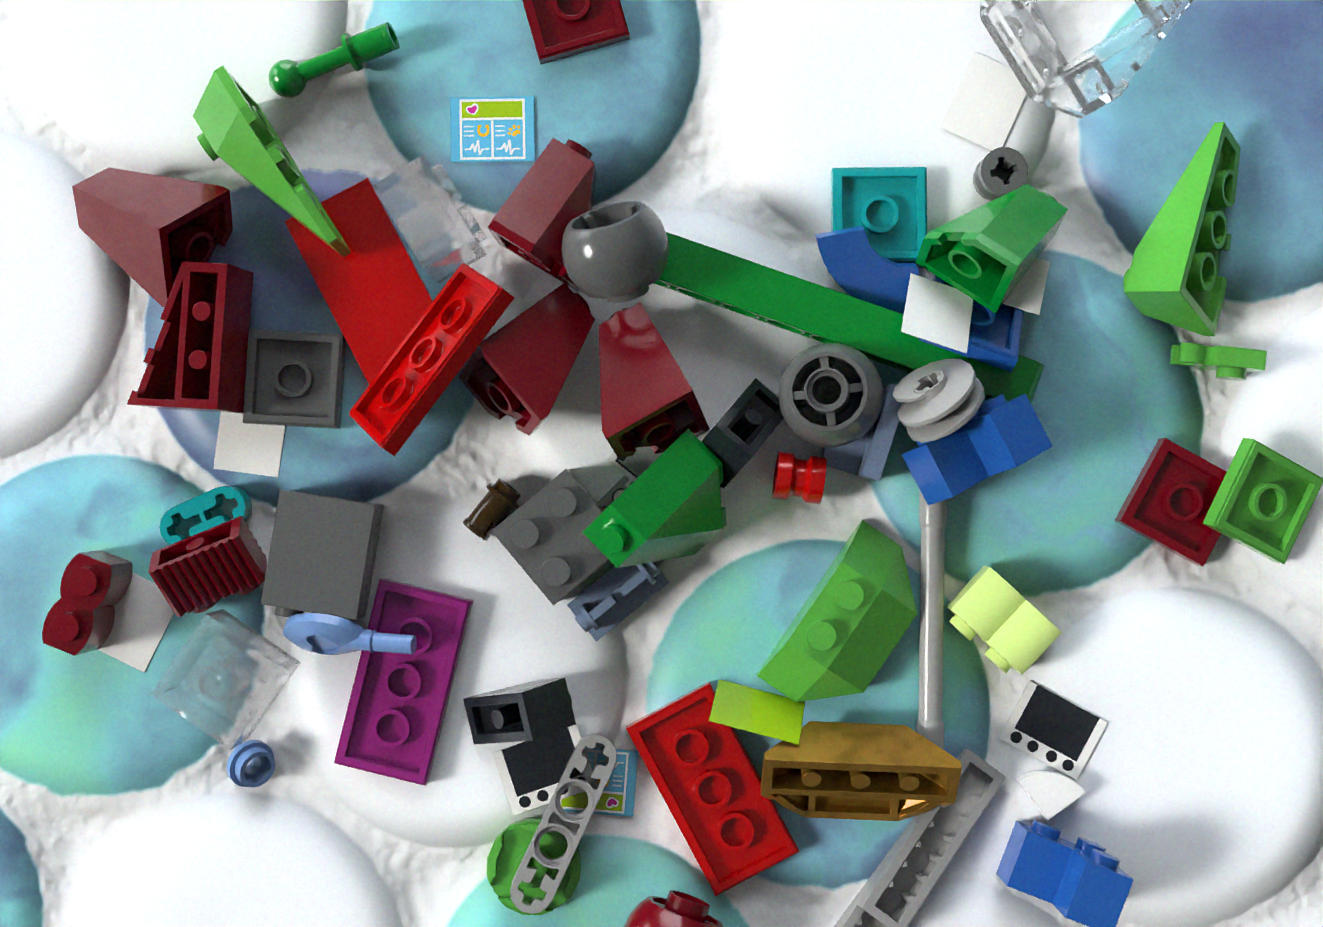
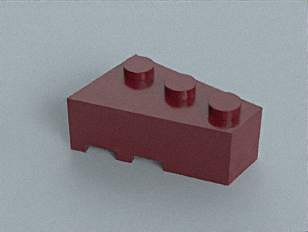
M181 263L160 317L161 320H164L155 347L148 348L143 361L148 365L138 390H132L127 405L157 409L243 414L253 272L228 263Z

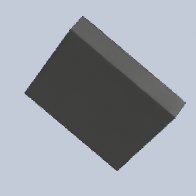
M249 329L243 423L341 429L346 339L343 334Z

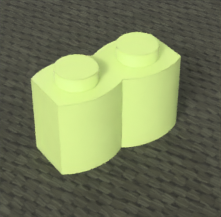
M985 565L946 606L954 614L949 621L950 624L969 641L977 635L990 648L984 655L1005 674L1012 667L1016 672L1023 675L1062 633L991 567Z

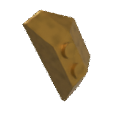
M810 721L801 728L799 745L781 741L764 753L761 796L769 800L774 799L783 807L805 818L901 821L926 813L938 805L945 807L955 804L962 766L960 760L906 725Z

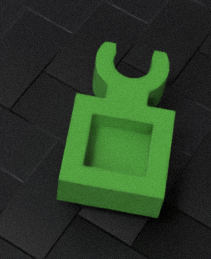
M1182 342L1180 345H1172L1170 364L1197 366L1200 369L1216 370V378L1240 381L1246 380L1247 373L1265 370L1267 351L1220 345L1212 347Z

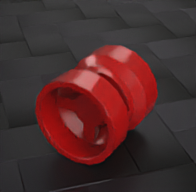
M778 451L773 477L772 498L787 500L791 496L802 497L805 503L820 504L826 478V458L810 456L806 460L797 459L793 453Z

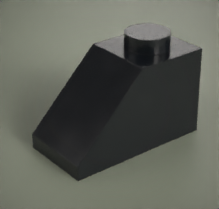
M756 378L701 441L722 462L724 481L720 484V487L723 489L749 462L784 418L780 409L779 397Z
M565 677L532 681L463 699L474 745L533 741L576 724L572 709V699L568 692Z

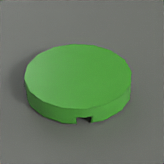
M525 818L511 823L496 837L487 857V879L490 887L492 886L493 891L498 895V899L505 907L522 915H543L553 911L554 908L559 907L562 903L564 904L572 897L581 875V855L577 846L559 887L546 909L539 913L529 914L515 907L510 893L512 880L541 818ZM549 831L540 839L539 848L546 857L558 858L567 849V839L558 831ZM531 857L528 866L537 867L530 883L522 881L519 884V888L524 891L523 900L531 903L535 896L544 897L546 892L540 889V883L545 871L554 877L558 870L541 865L534 857Z

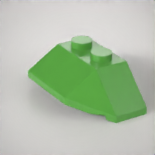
M861 520L756 675L794 702L864 693L917 615L902 546L864 520Z

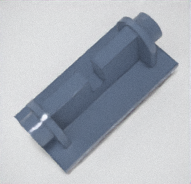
M654 562L620 568L614 566L568 603L567 606L576 616L575 620L586 633L589 632L597 642L670 583V581Z

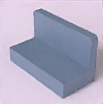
M851 375L847 378L849 384L862 383L860 377ZM896 384L883 385V405L879 417L866 434L848 445L824 448L822 457L826 458L828 467L871 481H880L899 423L898 411L903 403L896 401L892 396L894 388L897 386ZM852 396L849 407L845 412L838 415L840 424L853 416L860 407L862 399Z

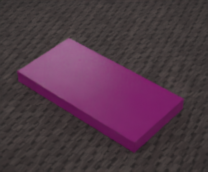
M386 578L379 579L367 629L375 630L379 633L415 635L417 646L414 654L361 651L334 760L335 764L424 786L428 784L473 600Z

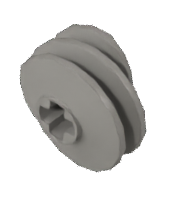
M944 359L931 362L908 374L894 388L892 396L896 401L903 402L899 408L898 417L901 423L907 426L906 429L910 438L918 442H928L945 437L965 425L978 412L984 400V387L980 380L976 378V373L970 363L961 359Z

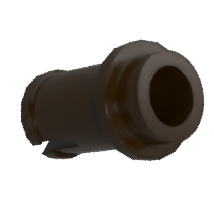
M500 478L495 484L489 483L486 486L489 490L468 518H465L463 524L471 532L485 541L490 538L491 531L498 526L511 508L516 510L519 507L517 500L521 497V494Z

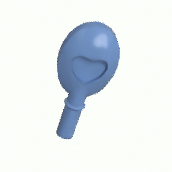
M296 614L286 619L283 629V635L296 646L323 655H340L359 650L371 653L414 654L417 646L415 635L379 633L375 630L364 629L351 620L329 614Z

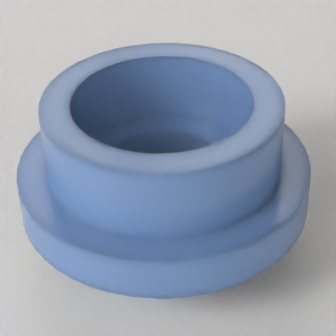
M249 740L240 744L231 753L227 762L229 778L241 787L253 788L261 786L271 778L275 770L273 751L260 740Z

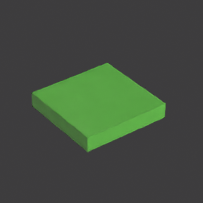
M1243 438L1203 524L1273 562L1285 564L1323 484V478L1255 439Z

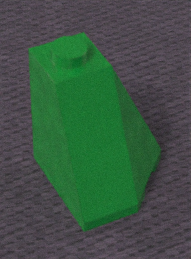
M1028 184L1023 185L929 231L923 239L915 263L996 314L1054 237L1068 209L1059 204L1050 194L1040 192Z
M687 429L582 533L617 568L695 555L727 525L726 508L721 505L720 484L724 481L722 462Z

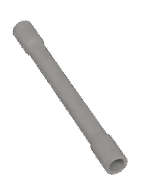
M919 489L921 568L919 697L916 732L944 750L945 726L942 720L944 570L948 499L927 505Z

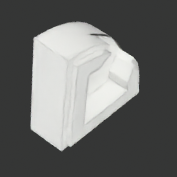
M1031 771L1016 778L1046 820L1051 819L1086 793L1075 781L1056 772Z

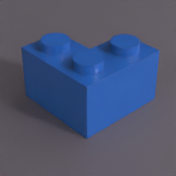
M1000 394L982 403L978 412L965 425L953 433L934 441H916L918 446L903 453L902 456L927 505L953 498L990 476L1016 468L1053 447L1026 394L1006 401L1004 395Z
M1033 820L1032 825L1028 826L1016 821L996 872L1005 885L1052 903L1065 918L1085 926L1116 927L1134 880L1119 868L1121 860L1105 853L1106 848L1088 839L1078 837L1075 844L1059 838L1061 831L1044 822Z

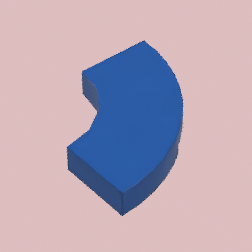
M863 226L815 234L817 246L824 264L831 276L845 292L852 297L904 314L910 274L919 276L918 266L915 263H896L880 256L869 244Z

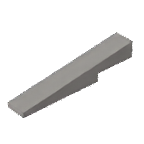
M964 748L957 758L961 761L962 770L955 804L945 807L938 805L926 813L914 816L834 927H907L1006 776L971 750Z

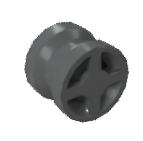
M999 147L990 151L976 166L973 173V185L977 193L984 199L993 201L1023 186L1028 176V165L1024 156L1017 150L1009 147ZM998 163H1000L1001 167H1004L1006 170L1009 171L1005 172L1003 169L999 168Z

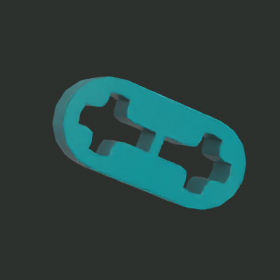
M222 486L207 491L166 511L160 521L161 536L169 545L188 538L186 534L177 535L175 532V527L181 523L180 515L183 519L199 516L202 523L189 529L190 537L232 520L229 515H218L215 517L211 515L210 511L223 505L222 496H225L227 500L236 499L238 507L232 510L233 517L242 516L246 522L252 510L250 497L244 490L233 486Z

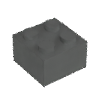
M569 469L563 470L491 531L553 606L609 560L582 533L604 510Z

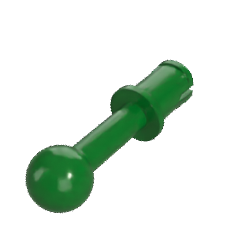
M389 22L353 36L345 33L341 35L342 46L299 64L287 59L276 62L271 67L268 75L270 87L281 97L293 98L303 92L307 81L351 64L356 71L362 70L364 68L363 63L399 49L400 45L397 35Z

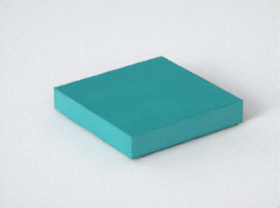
M927 167L832 168L831 231L863 226L869 244L880 256L896 263H915L923 239L927 235Z

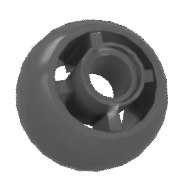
M638 201L609 204L574 218L566 226L561 248L564 267L569 278L577 288L590 297L607 298L610 303H623L645 295L649 291V285L656 282L662 276L669 255L668 237L661 220L651 208Z
M824 343L814 345L802 351L791 360L780 381L779 404L787 425L797 436L817 446L838 447L848 445L860 439L872 428L879 417L883 405L884 391L881 377L875 365L866 355L844 344ZM834 365L851 369L860 376L862 383L849 384L844 375L834 369ZM830 380L838 382L841 385V395L838 400L829 405L820 404L816 399L817 388L820 384ZM852 396L862 399L860 407L853 416L840 424L838 415L845 412L849 407ZM809 403L818 413L826 416L827 426L824 427L809 422L801 407H805Z

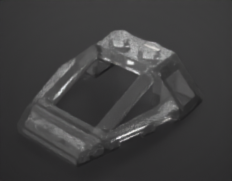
M1038 0L979 1L982 23L1030 99L1083 119L1122 95L1129 85L1128 82L1151 57V52L1160 40L1167 36L1193 0H1134L1143 14L1142 17L1068 62L1032 6ZM1135 42H1137L1123 56V58L1108 73H1106L1101 63L1116 55L1117 53L1121 52L1130 45L1134 44Z

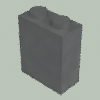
M280 490L261 604L276 607L275 615L289 618L304 612L329 614L348 620H357L366 616L384 505L296 490Z

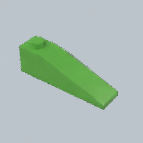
M223 65L214 70L193 114V118L203 132L197 136V139L204 151L213 161L221 158L236 173L341 256L345 257L350 254L351 250L259 104Z
M1216 122L1210 129L1135 249L1131 267L1127 269L1123 279L1124 293L1143 315L1203 336H1215L1225 298L1227 278L1218 277L1221 251L1230 250L1231 235L1227 233L1225 208L1232 207L1235 204L1241 147L1225 122Z

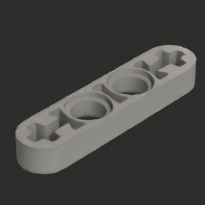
M597 734L587 735L575 746L513 877L510 888L511 900L515 907L522 912L529 914L539 913L551 903L615 767L617 755L612 742L604 736ZM598 742L604 745L602 753L608 757V761L605 766L597 764L594 767L590 777L600 779L597 787L594 789L583 779L570 777L573 768H577L579 772L583 773L587 764V758L582 755V751L585 747L593 749ZM572 786L581 787L588 795L586 808L578 814L567 813L563 810L560 803L561 794ZM549 831H558L567 839V849L558 858L546 857L539 848L540 839ZM531 857H534L541 865L558 870L554 877L545 871L540 883V889L546 893L543 898L535 896L531 903L523 900L524 891L519 888V884L522 881L525 883L532 881L537 867L528 866Z

